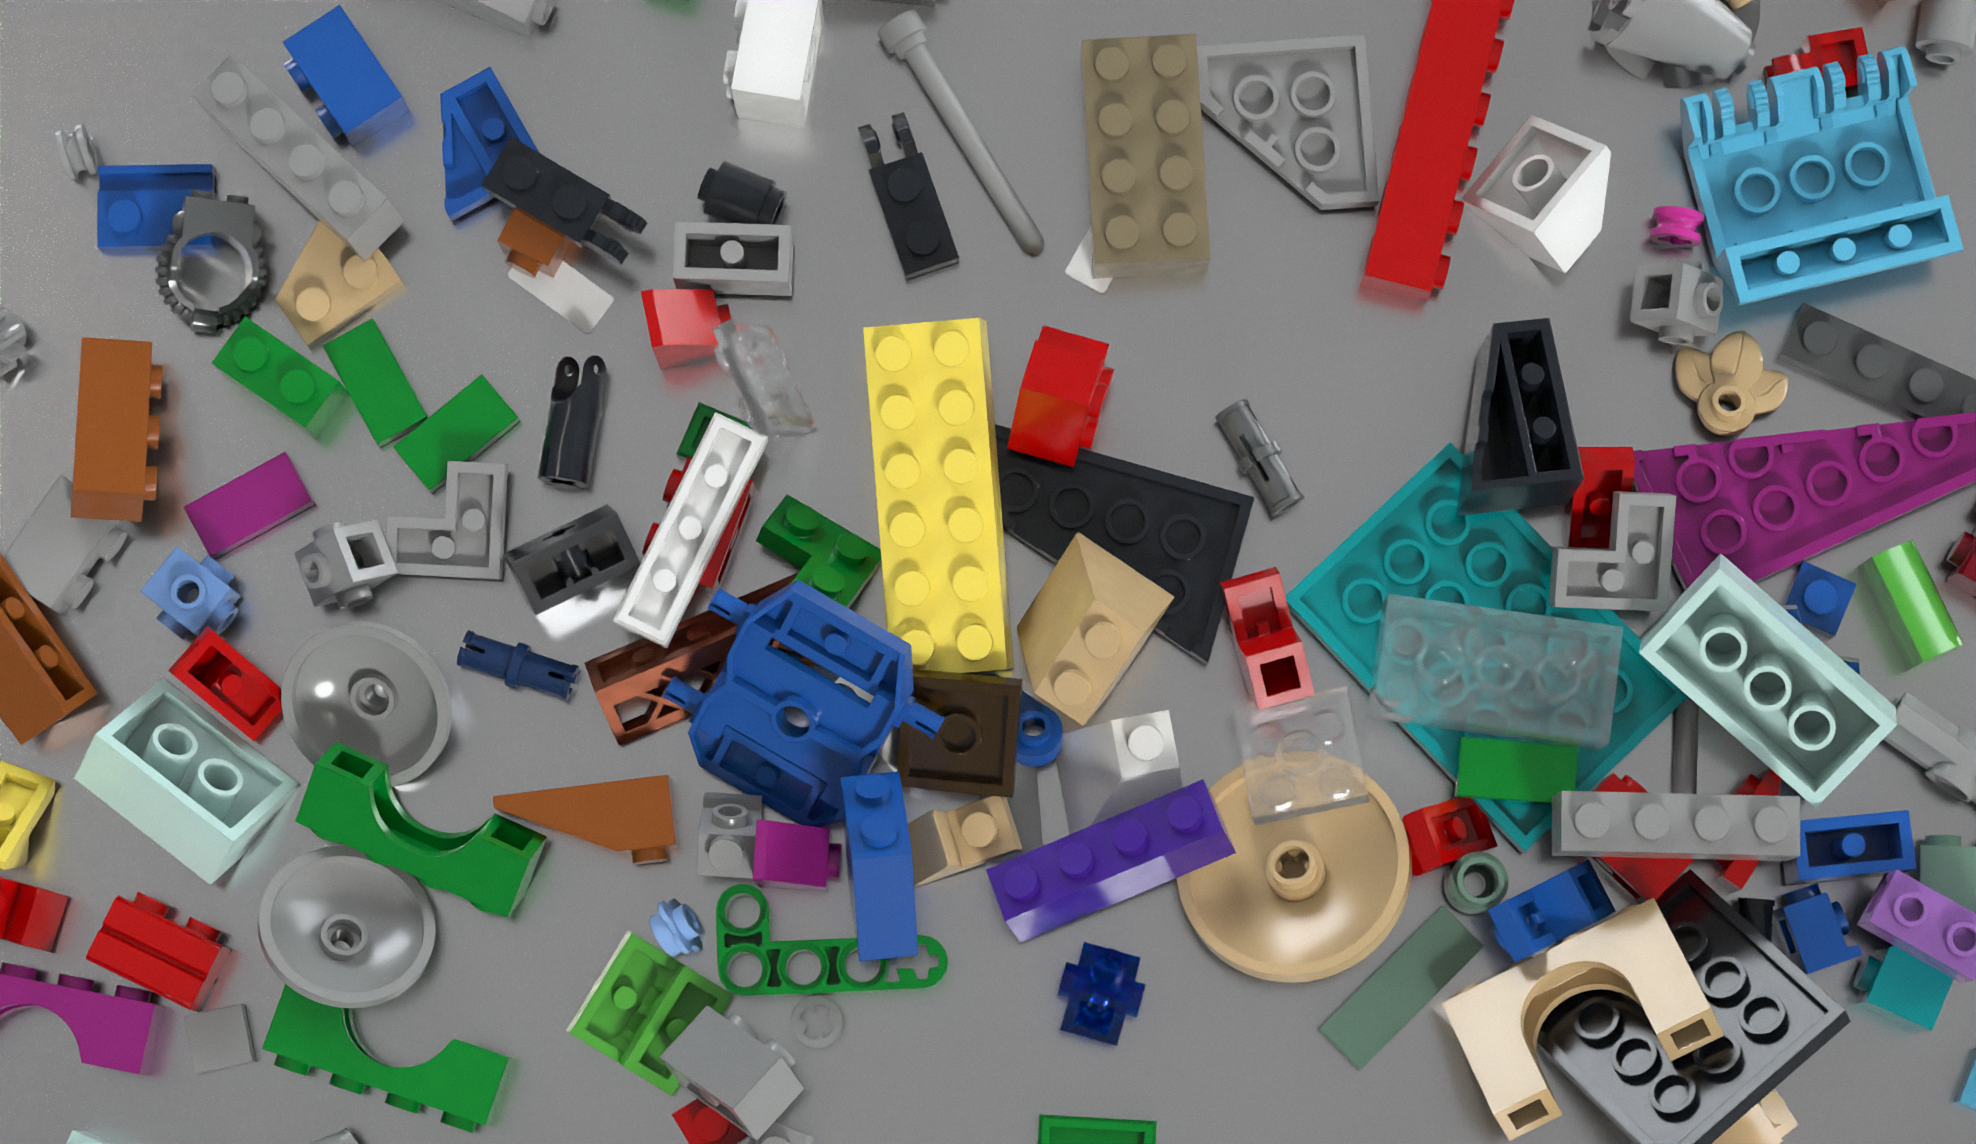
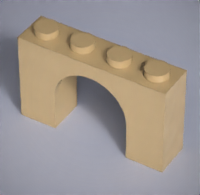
M1654 898L1641 904L1625 907L1615 917L1587 931L1575 932L1565 938L1561 944L1535 957L1524 958L1514 963L1509 970L1483 983L1466 986L1456 996L1441 1003L1489 1107L1509 1141L1563 1115L1538 1063L1536 1045L1540 1028L1547 1016L1556 1006L1573 995L1589 990L1604 989L1623 993L1635 1000L1645 1011L1670 1061L1724 1036L1704 993Z

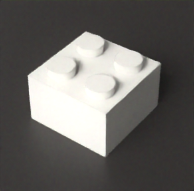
M737 0L733 28L738 29L737 43L739 48L738 51L728 50L723 74V84H727L726 97L734 100L737 117L798 128L805 127L824 23L821 0Z

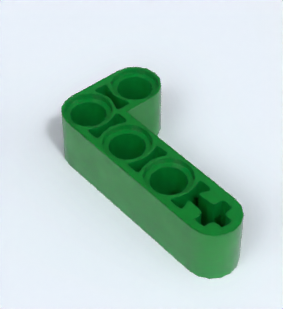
M733 885L725 890L717 901L718 974L724 987L738 997L767 998L924 991L936 987L947 974L948 959L946 951L940 942L930 936L917 935L918 948H927L929 957L938 958L939 960L938 967H932L928 970V978L917 979L914 969L899 968L896 970L900 980L897 982H887L890 969L889 959L887 958L879 959L880 968L873 979L866 982L855 981L848 975L846 966L850 955L858 951L856 938L773 941L770 904L763 893L752 885ZM742 896L754 898L758 901L760 907L759 918L753 925L746 928L735 927L728 918L730 904L736 898ZM810 952L820 959V974L812 983L805 985L797 984L789 977V962L798 953ZM741 955H754L760 960L762 965L761 977L752 986H737L731 980V964ZM915 956L897 957L896 959H912Z

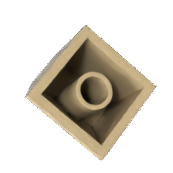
M1078 532L1017 625L1034 693L1084 726L1115 689L1169 607L1174 596Z

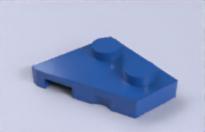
M491 67L484 69L440 94L444 138L442 154L446 190L444 206L451 221L495 198L484 191L481 184L511 137L539 153Z

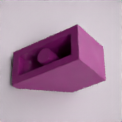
M757 820L752 879L758 887L828 891L829 878L840 879L842 844L831 843L832 832L827 828Z

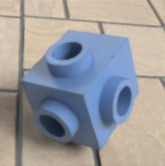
M178 546L174 548L140 590L142 594L163 609L156 619L183 640L190 631L199 636L207 626L218 635L221 634L235 618L238 608L234 604L241 597L228 586L234 578L233 574L208 555L205 556L201 563H198ZM199 592L198 598L191 603L192 597Z

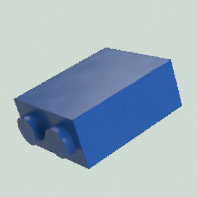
M900 772L840 777L848 883L859 962L918 955L912 849Z

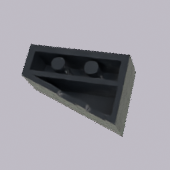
M1550 318L1494 323L1478 350L1456 516L1568 504L1584 480Z

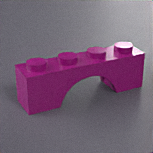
M2 962L0 969V1018L22 1007H44L58 1015L73 1032L78 1044L81 1063L151 1076L166 1006L149 1003L151 991L117 985L115 995L111 996L92 992L94 980L59 973L58 982L55 985L35 981L37 972L35 968Z

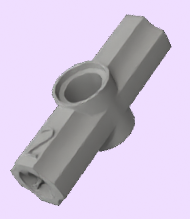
M1908 692L1902 694L1894 705L1896 707L1897 726L1883 740L1927 770L1926 776L1939 788L1959 800L1965 802L1973 801L1976 804V731L1964 725L1956 726Z

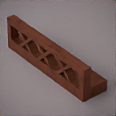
M798 573L738 597V599L748 605L752 603L757 606L763 599L791 584ZM708 610L679 622L667 648L643 637L584 662L596 697L618 745L692 715V713L670 700L662 698L674 676L680 678L691 673L705 678L699 691L703 694L709 693L737 637L734 632L738 625L712 610ZM774 638L769 643V645L785 654L789 653L798 656L806 666L815 663L795 650L788 651L778 648L780 642ZM635 696L651 700L645 714L624 723L621 722L614 706Z

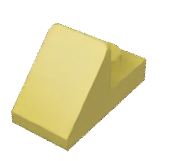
M2 760L0 761V868L6 870L25 866L28 858L29 835L54 796L55 780Z

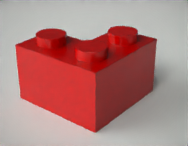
M1042 326L1039 339L1034 342L1020 386L1007 446L1008 449L1070 467L1075 465L1080 446L1091 449L1100 420L1103 402L1106 401L1115 370L1104 366L1109 348L1108 343L1049 326Z

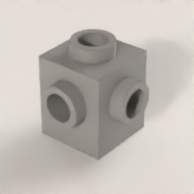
M1686 258L1668 259L1667 263L1636 265L1630 322L1658 332V340L1670 344L1688 345L1693 343L1694 336L1717 335L1719 316L1724 302L1722 293L1724 279L1703 271L1701 262Z
M378 519L352 525H346L345 521L325 525L312 533L314 541L294 553L300 568L301 578L308 589L314 607L338 602L340 609L361 605L373 598L371 589L398 573Z

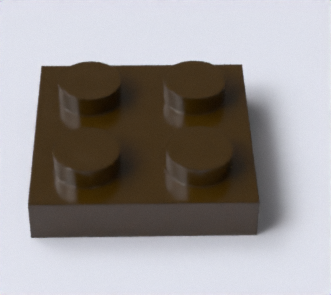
M913 669L914 691L911 696L915 697V701L946 718L934 739H931L930 736L904 721L901 723L897 771L900 772L902 787L1013 798L1023 679Z

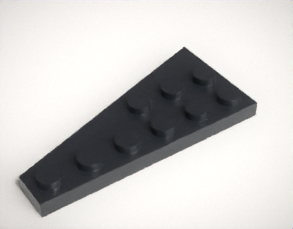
M995 424L1003 528L1056 564L1079 532L1174 596V599L1154 630L1207 665L1225 605L1220 582L1232 579L1255 497L1079 448L1074 467L1008 449L1011 428Z

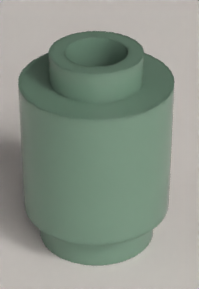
M1472 852L1454 862L1447 870L1444 878L1445 895L1451 905L1457 910L1467 914H1480L1498 905L1503 900L1508 890V874L1502 862L1495 856L1485 852ZM1473 874L1482 880L1483 890L1478 896H1472L1465 889L1463 879L1466 875Z

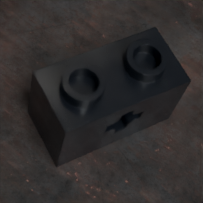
M608 504L503 553L527 606L535 615L624 574L641 564L617 512Z

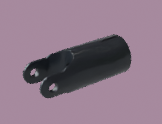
M592 355L586 359L583 366L581 383L578 387L579 366L576 360L565 356L558 362L554 385L551 391L537 478L543 482L573 488H586L589 486L606 376L605 362L599 356ZM595 365L598 367L597 374L594 372ZM566 366L569 368L568 375L565 374Z

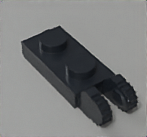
M904 112L891 116L893 121L891 126L905 158L884 164L880 151L881 145L876 131L872 129L870 124L858 127V131L871 167L868 170L869 177L906 280L959 262V255L922 152L918 153L909 123Z
M513 137L510 138L481 184L482 189L580 248L585 245L621 265L629 253L616 240L593 230L601 216L605 215L627 231L641 234L648 223L637 213L612 200L607 192Z

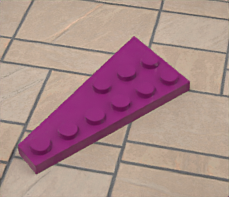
M1976 412L1919 418L1914 421L1888 424L1857 425L1852 428L1826 431L1822 429L1741 438L1728 442L1679 445L1666 449L1635 450L1633 484L1637 492L1670 493L1676 496L1671 563L1684 590L1720 554L1725 556L1756 583L1976 482Z

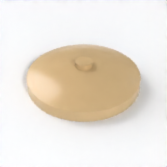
M1288 752L1264 756L1237 767L1209 789L1217 803L1236 853L1176 878L1179 896L1189 921L1200 939L1215 955L1233 968L1260 979L1288 983L1308 982L1338 974L1354 966L1372 953L1387 938L1402 914L1408 898L1412 877V854L1404 824L1395 805L1387 793L1372 778L1353 765L1330 756L1308 752Z

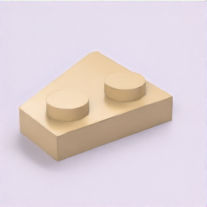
M319 220L275 301L311 350L405 284L379 248L364 262Z

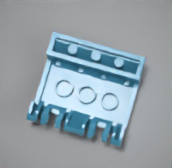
M1905 46L1879 51L1877 62L1872 53L1858 56V96L1847 99L1845 75L1837 61L1823 65V78L1819 68L1815 66L1769 77L1767 79V91L1761 80L1748 82L1746 85L1748 122L1735 125L1734 102L1727 88L1712 91V106L1706 93L1680 99L1684 157L1699 212L1704 214L1703 227L1715 267L1724 279L1738 306L1948 256L1964 250L1949 195L1936 198L1908 99V96L1918 84L1909 53Z

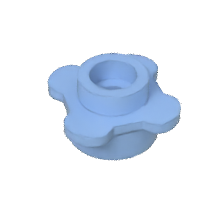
M672 899L668 903L664 900L658 903L659 912L650 917V926L663 950L672 957L682 952L687 954L692 949L695 952L701 950L702 942L699 935L702 934V928L693 910L686 904L681 905L676 899Z

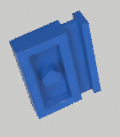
M213 164L98 166L97 247L101 252L160 251L161 245L166 244L165 238L168 235L172 236L174 234L172 230V217L175 213L182 211L184 196L191 197V190L212 192V199L216 200L214 192L216 168ZM216 236L199 237L187 243L182 250H215Z

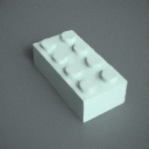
M1722 554L1703 571L1668 608V612H1665L1641 638L1639 654L1814 808L1897 726L1896 707Z

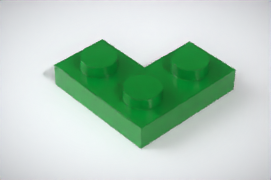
M786 494L762 525L756 542L802 568L792 583L800 580L848 609L882 561L881 549Z

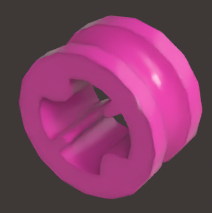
M1660 206L1653 209L1652 218L1658 224L1657 227L1650 230L1649 239L1659 244L1675 247H1696L1700 245L1701 235L1696 232V227L1703 224L1704 214L1694 209L1677 206Z

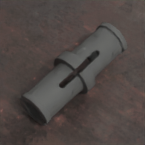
M1247 399L1230 405L1216 415L1215 419L1221 424L1241 459L1237 463L1242 474H1250L1270 508L1272 516L1282 514L1304 500V495L1298 490L1279 457L1283 452L1277 441L1270 442L1250 408V403Z

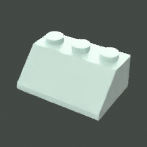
M164 678L95 734L74 777L75 780L209 885L215 882L247 852L299 784Z

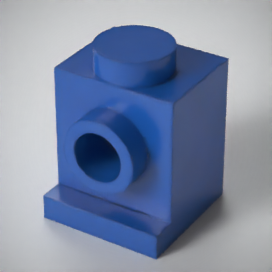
M1818 883L1784 894L1788 905L1773 910V915L1790 960L1806 975L1863 955L1859 944L1847 947L1844 936L1848 935L1850 930L1843 908L1838 901L1831 903L1828 893H1821Z

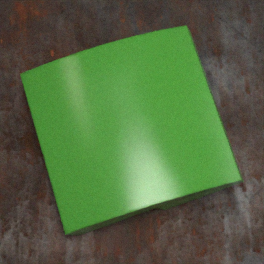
M627 931L566 1031L672 1096L679 1082L659 1057L706 1006L722 1015L734 995L632 932Z

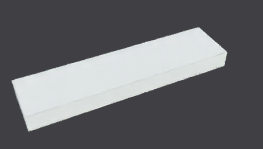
M714 413L613 619L615 624L665 648L668 647L767 445V436L721 414Z

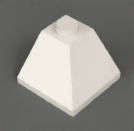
M1531 115L1462 197L1461 201L1464 202L1468 209L1528 257L1566 274L1602 229L1611 151L1604 144Z
M1169 710L1110 720L1063 734V745L1056 757L1070 834L1182 788L1180 766Z

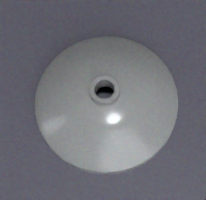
M350 621L329 626L311 636L296 651L284 673L281 688V706L285 724L298 749L314 766L337 741L388 764L390 783L392 787L415 779L426 771L440 755L448 740L452 723V703L444 676L432 657L417 642L396 629L365 621ZM377 684L386 691L387 698L378 696L374 692L372 685Z
M331 846L302 854L278 871L264 892L258 913L257 930L261 949L270 967L294 991L310 1000L328 1006L363 1008L389 1001L415 983L430 959L435 943L436 923L431 902L413 875L394 866L374 863L363 852L352 847ZM343 941L349 945L350 949H337L332 945V942Z

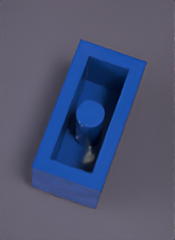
M340 5L282 42L292 59L283 64L302 93L311 87L323 103L314 111L333 139L343 133L354 148L410 111L403 96Z
M1909 810L1800 820V856L1783 861L1786 885L1882 876L1896 869L1903 873L1916 869Z

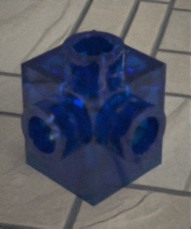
M1084 942L1078 965L1066 962L1057 996L1067 998L1068 1001L1060 1030L1117 1046L1126 1015L1137 1018L1146 984L1135 981L1141 957Z

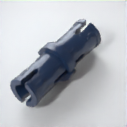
M468 630L463 639V643L466 646L465 648L460 647L457 657L458 666H466L505 679L506 686L515 689L521 684L561 697L565 701H568L573 691V688H570L571 683L575 684L579 671L578 665H570L531 652L530 645L518 642L515 647L475 634L474 631Z

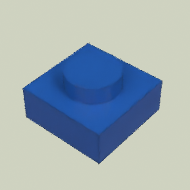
M1802 561L1798 565L1782 605L1797 604L1802 625L1810 631L1832 639L1838 631L1857 584Z

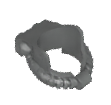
M191 190V197H183L182 211L175 213L172 217V230L174 234L172 236L168 235L165 238L166 244L161 245L159 249L161 254L157 255L156 258L158 267H155V273H158V278L155 281L156 285L159 284L160 286L158 292L160 296H164L165 300L163 302L165 305L169 304L172 308L170 311L173 314L178 313L181 320H189L191 331L215 334L217 325H229L231 320L236 322L240 319V315L249 313L248 308L250 306L254 307L257 303L255 301L256 298H260L262 295L260 289L265 287L266 281L263 280V277L267 275V269H264L266 259L262 258V247H258L256 243L260 240L263 228L259 222L254 220L255 205L248 204L249 197L227 195V201L212 199V192ZM216 236L228 241L241 252L240 255L245 265L246 277L243 289L235 300L228 305L219 307L217 311L196 309L195 304L186 299L179 290L176 282L177 265L181 250L187 243L199 237Z

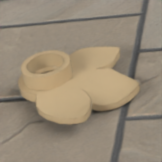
M1739 330L1726 335L1715 346L1712 354L1690 346H1681L1676 356L1675 375L1678 387L1683 394L1698 403L1697 410L1700 420L1705 428L1715 435L1728 437L1742 433L1751 425L1755 416L1774 412L1780 407L1786 397L1788 375L1780 371L1763 370V355L1760 345L1746 331ZM1718 401L1730 402L1737 407V410L1726 411L1719 405Z

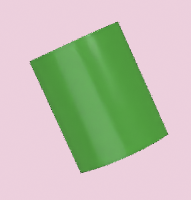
M1914 540L1904 542L1878 553L1858 566L1908 670L1964 645Z

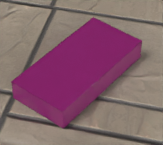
M283 452L183 508L209 556L214 560L313 506L315 503L289 455Z

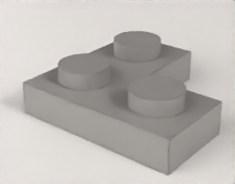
M447 461L445 519L387 516L385 540L397 569V574L502 579L508 464Z
M1613 491L1609 549L1552 546L1548 604L1553 607L1668 612L1676 496L1670 493Z

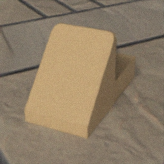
M990 796L947 812L932 810L908 824L912 849L914 887L1023 850L1007 797Z

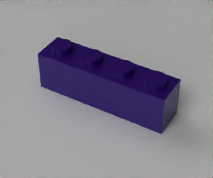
M1204 779L986 869L1004 921L1021 943L1235 854L1236 851L1217 803Z

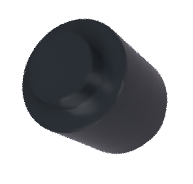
M724 161L718 170L711 167L707 170L697 199L705 202V215L725 223L776 225L782 212L787 192L776 188V181Z

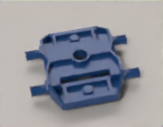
M800 580L794 581L763 599L757 606L752 603L750 605L746 604L720 587L707 609L738 625L734 632L737 637L726 657L720 674L709 693L706 692L705 694L674 676L662 697L692 713L689 720L692 725L688 735L701 768L748 795H762V803L800 825L822 827L842 819L843 806L840 777L868 774L894 726L899 728L904 721L930 736L931 739H934L946 718L915 701L916 698L911 696L914 691L911 644ZM771 639H776L873 695L872 702L870 703L856 695L855 691L848 685L835 683L807 667L798 656L789 653L785 654L769 645ZM794 706L801 709L807 715L810 726L798 727L793 725L784 715L783 708Z

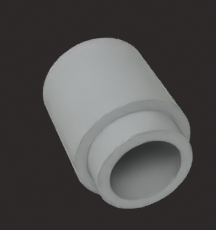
M1922 0L1915 46L1919 50L1926 52L1925 58L1939 64H1956L1960 62V57L1972 54L1976 35V0Z

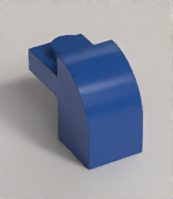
M1588 859L1488 909V912L1493 920L1492 929L1497 942L1505 951L1510 953L1513 961L1516 963L1616 912Z

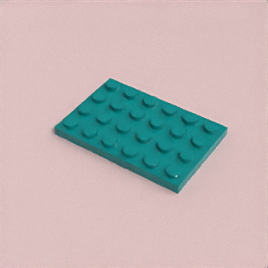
M1449 442L1286 595L1288 608L1455 783L1459 738L1469 737L1578 746L1575 791H1590L1683 703L1688 696L1639 654L1641 639L1612 609L1553 607L1548 604L1552 547L1517 510L1456 516L1464 455ZM1471 798L1522 854L1552 827V805Z

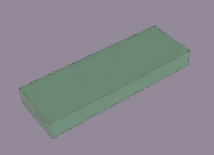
M1441 905L1318 1030L1358 1070H1361L1484 946L1444 905Z

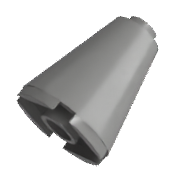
M1599 0L1592 18V23L1601 28L1599 31L1591 32L1590 38L1603 46L1720 79H1726L1733 72L1737 75L1741 74L1750 63L1756 48L1755 44L1751 43L1752 30L1720 0Z

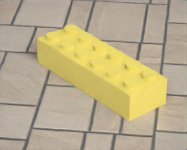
M981 318L863 327L887 631L911 644L913 669L967 673L1013 668L1014 660L987 321Z

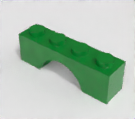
M337 741L315 763L295 822L312 829L315 835L324 840L341 842L363 852L374 863L394 866L416 876L427 887L449 891L470 901L475 908L482 912L499 914L506 918L509 917L526 894L547 836L496 813L492 814L478 827L465 832L447 833L430 829L414 820L399 804L390 783L388 764Z
M286 984L262 1047L263 1050L277 1054L274 1065L304 1076L308 1075L311 1066L331 1072L333 1074L329 1082L330 1085L363 1095L366 1085L388 1092L384 1102L388 1105L415 1114L419 1113L421 1104L442 1110L441 1123L474 1133L477 1123L492 1126L515 1059L461 1040L452 1039L439 1054L422 1064L401 1068L388 1066L372 1057L360 1044L353 1029L350 1008L333 1007L315 1002L297 993Z

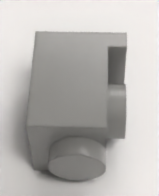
M704 792L703 810L697 838L696 875L753 878L757 820H762V795Z

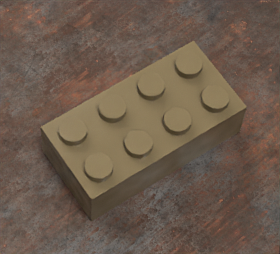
M1196 34L1081 40L1080 68L1093 279L1207 273L1210 262V242Z

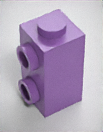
M1897 869L1885 873L1857 925L1959 983L1975 981L1976 913Z

